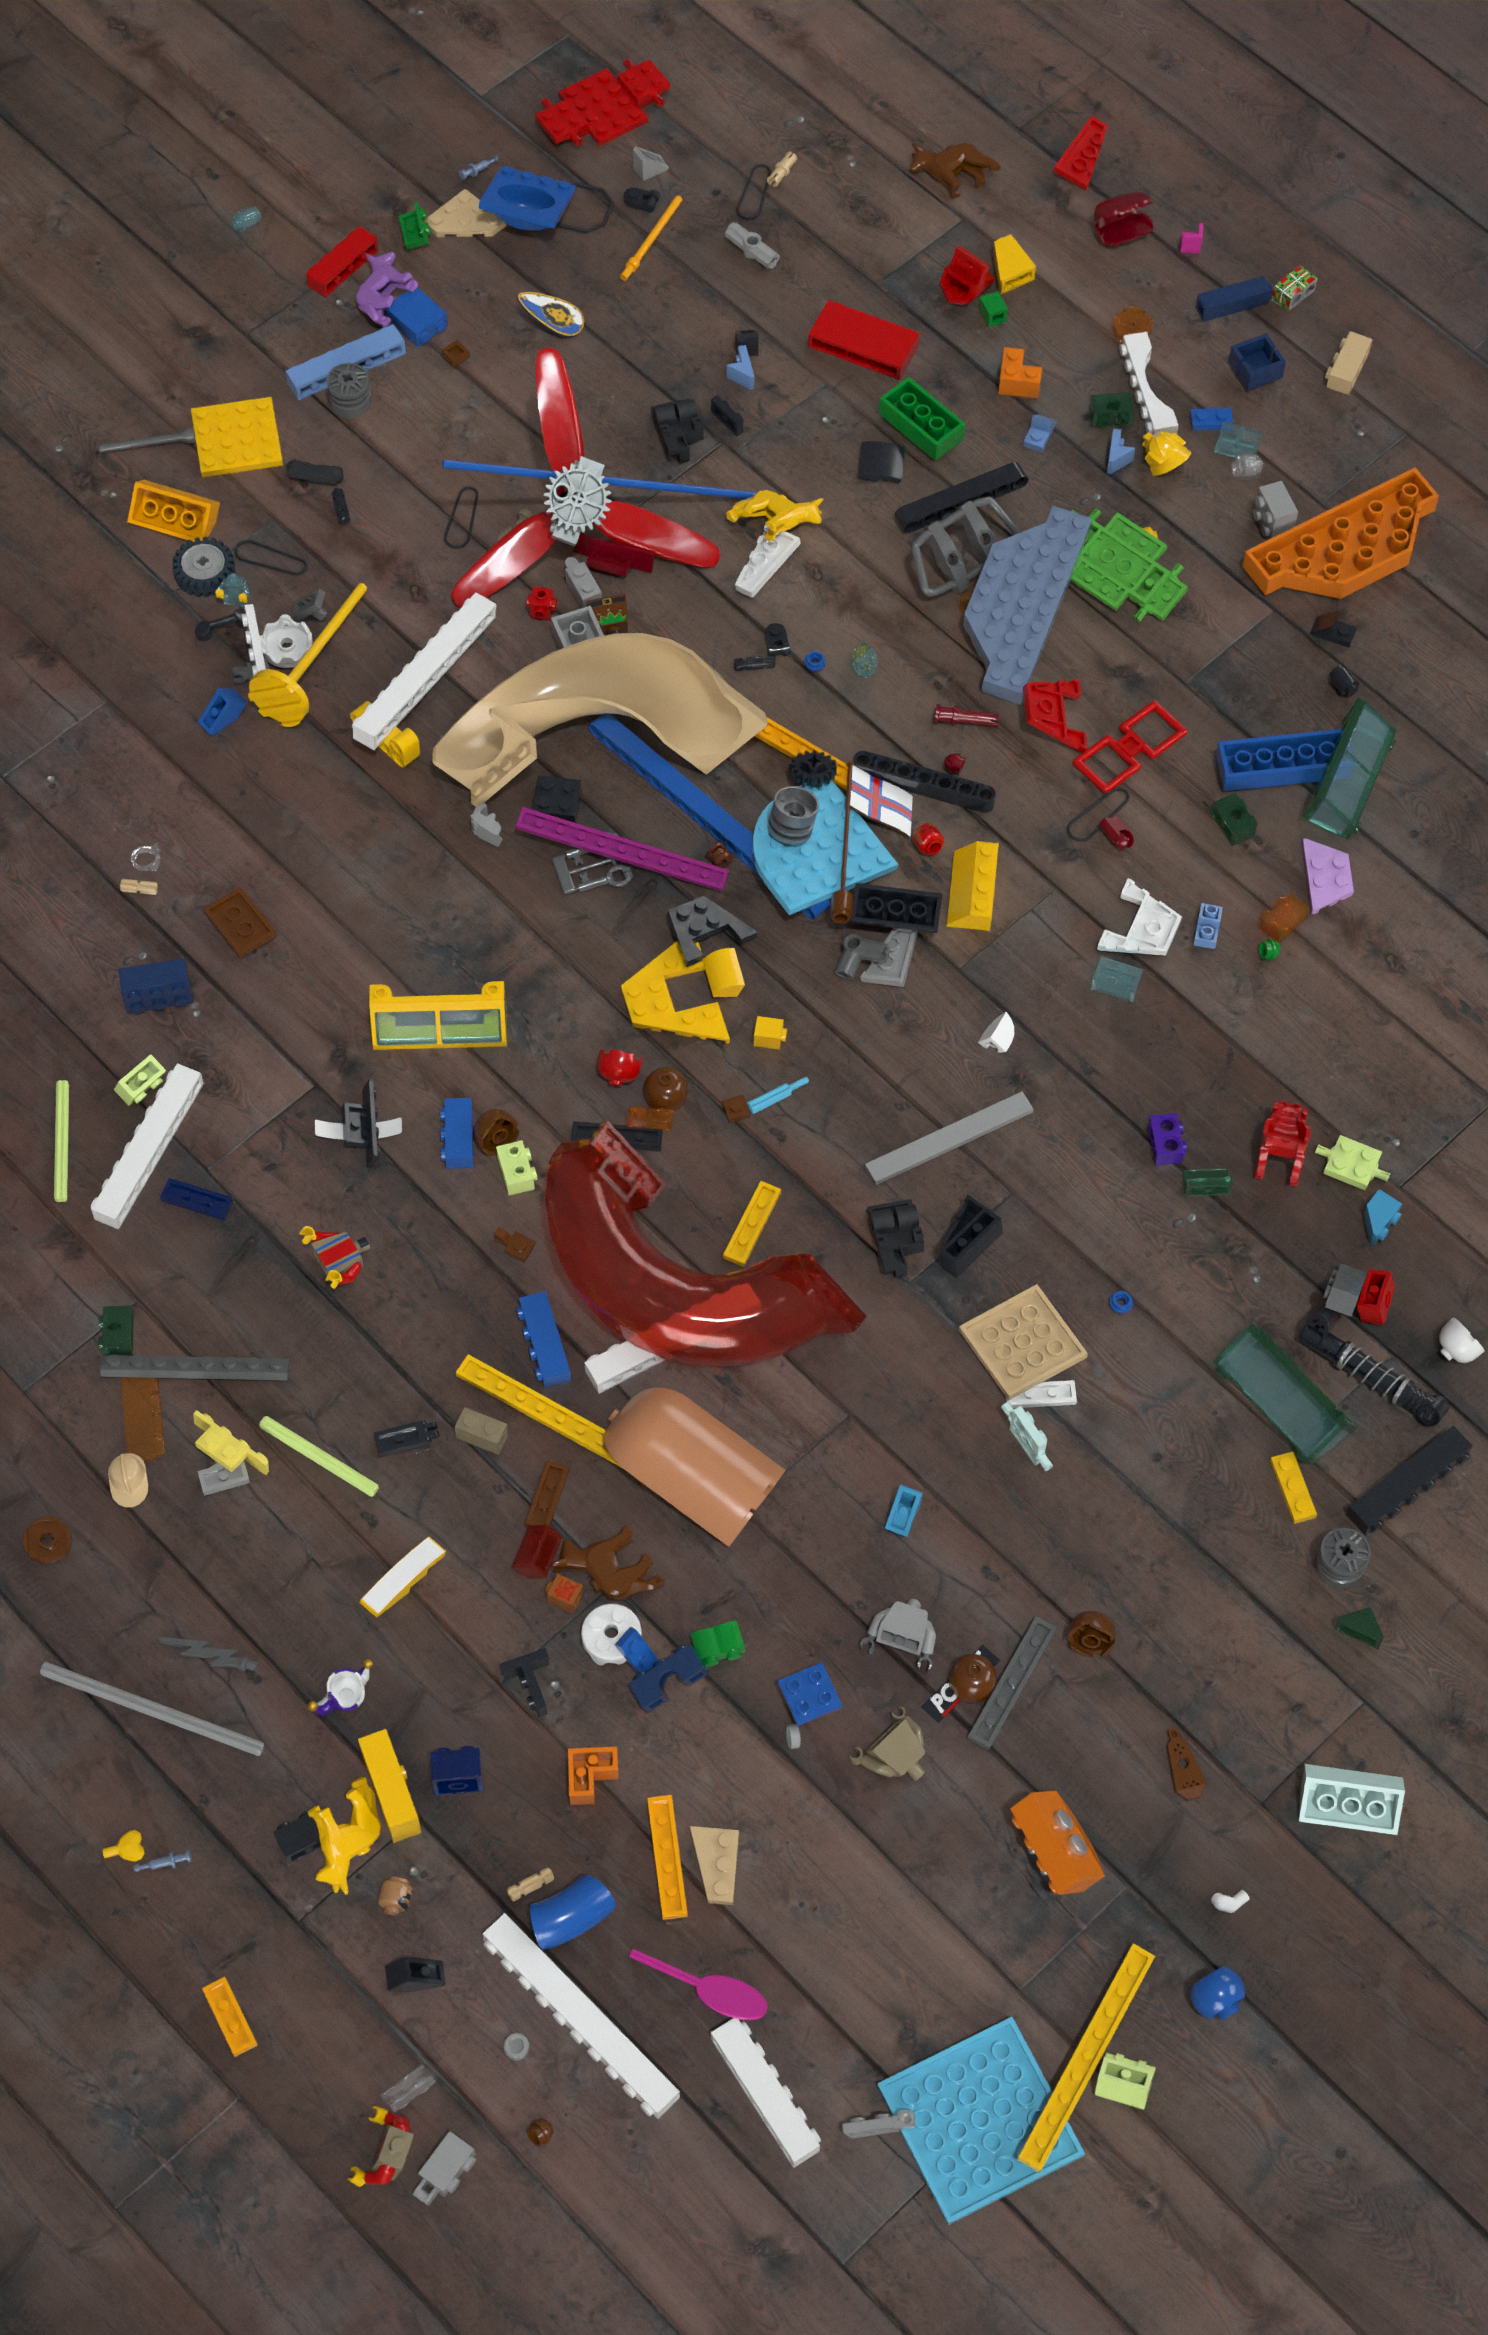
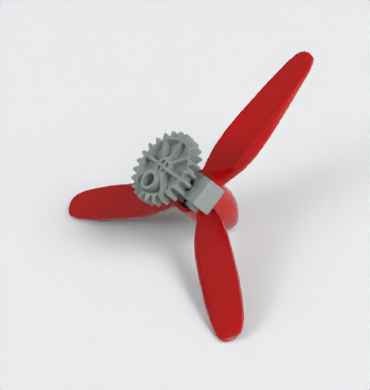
M545 348L539 351L535 364L537 402L545 451L549 464L557 477L556 479L553 477L549 478L552 485H546L545 488L550 492L543 494L544 497L549 498L543 504L550 506V508L519 523L492 546L456 583L451 593L453 602L462 608L466 599H470L475 593L485 598L489 597L538 560L556 540L575 546L580 532H585V526L591 531L594 525L605 536L620 544L653 552L655 556L701 568L714 567L720 559V550L710 540L676 522L635 505L606 499V496H609L611 491H605L609 483L602 484L601 482L604 479V476L601 475L605 465L584 457L580 422L564 361L560 353L554 348Z

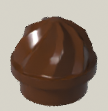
M543 2119L531 2123L530 2128L527 2130L529 2139L538 2147L542 2144L547 2145L554 2133L551 2123Z

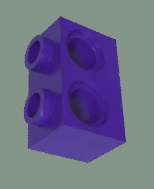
M1177 1113L1151 1115L1148 1130L1155 1166L1182 1163L1184 1154H1187L1186 1141H1182L1183 1124L1182 1121H1178ZM1162 1128H1169L1170 1131H1165ZM1167 1147H1171V1148H1173L1174 1150H1173V1151H1170V1150H1167L1166 1148H1167Z

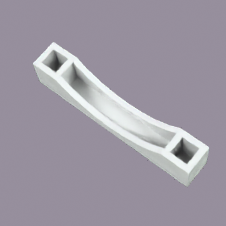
M1147 332L1124 335L1122 344L1119 346L1120 354L1125 358L1126 372L1130 373V384L1132 388H1135V399L1137 403H1140L1141 417L1146 421V432H1150L1152 435L1159 432H1168L1170 434L1175 432L1177 434L1178 423L1173 409L1166 406L1155 396L1146 379L1145 368L1150 361L1152 350Z

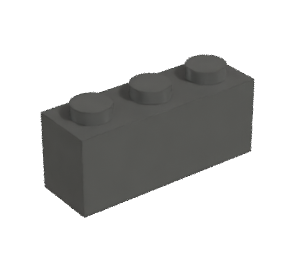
M1340 1264L1338 1271L1333 1270L1323 1297L1327 1299L1325 1308L1352 1316L1367 1272Z

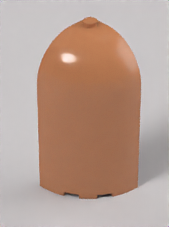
M667 1388L643 1390L629 1399L620 1411L616 1408L608 1418L611 1423L603 1436L607 1450L622 1468L728 1547L752 1517L753 1513L750 1510L756 1511L786 1471L692 1400L677 1391Z

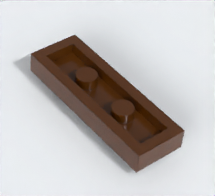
M546 1461L525 1522V1527L546 1533L549 1532L570 1470L569 1466Z

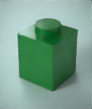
M998 291L980 297L979 312L988 328L1007 321L1008 308Z

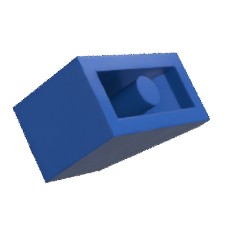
M218 688L198 723L210 735H214L238 719L247 701L235 689Z

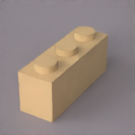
M1351 331L1347 339H1342L1339 347L1341 351L1340 353L1336 352L1332 362L1334 366L1333 368H1328L1325 376L1328 379L1327 388L1347 395L1350 394L1368 357L1373 339Z

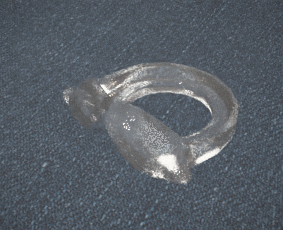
M155 843L153 846H139L131 854L132 865L139 871L153 870L156 872L161 860L159 855L161 850L158 844ZM146 852L156 855L154 861L146 866H140L135 862L136 856L140 853Z

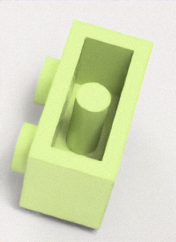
M150 1054L117 1083L114 1091L128 1106L133 1102L138 1104L147 1096L146 1091L150 1088L155 1090L163 1082L162 1077L166 1070Z
M522 1140L497 1146V1159L508 1196L534 1190V1181L537 1180L535 1167L530 1168L529 1161H532L529 1147L524 1148Z

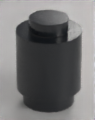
M1338 665L1332 669L1329 674L1331 682L1341 695H1354L1358 691L1359 681L1348 667Z

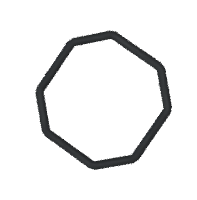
M579 182L573 183L572 185L602 192L610 203L602 223L588 229L562 224L560 221L557 225L561 228L589 233L605 226L614 205L606 190Z

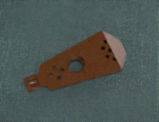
M1177 1728L1170 1729L1168 1733L1171 1741L1167 1747L1175 1791L1187 1801L1198 1799L1207 1783L1187 1741L1180 1738ZM1181 1760L1186 1761L1188 1766L1181 1768L1178 1762Z

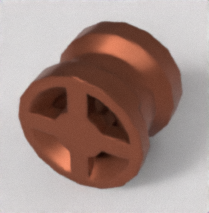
M723 843L713 845L706 853L707 858L714 862L713 865L721 868L729 866L734 859L733 855L726 851V846Z

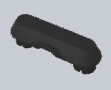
M296 459L286 464V471L290 477L304 479L308 482L337 484L344 477L343 469L340 466L314 465L300 460L297 461Z

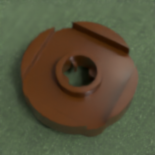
M46 1516L36 1519L23 1535L25 1551L35 1563L53 1564L59 1560H64L68 1556L72 1545V1535L68 1526L56 1517ZM48 1535L51 1539H54L49 1545L41 1543V1540H45V1536Z

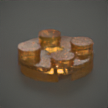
M1124 308L1121 313H1117L1114 317L1113 331L1116 334V339L1122 342L1124 335L1147 332L1149 337L1153 331V318L1145 314V310L1142 308ZM1131 323H1135V326L1137 327H1131L1130 325Z

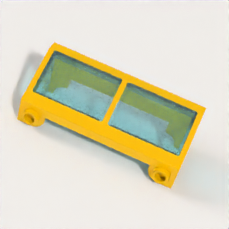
M504 981L488 982L483 986L482 994L392 997V991L388 986L383 984L370 985L369 1006L373 1050L507 1046V1008Z

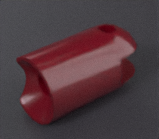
M1116 814L1112 818L1105 817L1099 824L1117 848L1125 850L1127 847L1133 846V834Z

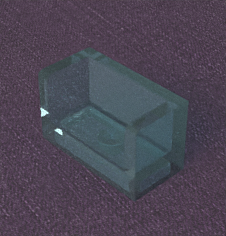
M1101 956L1093 976L1091 989L1133 1002L1141 982L1143 969Z

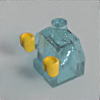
M232 573L221 582L219 588L215 591L216 598L223 599L225 604L233 605L235 603L236 606L244 607L245 603L248 602L249 584L244 577H239Z

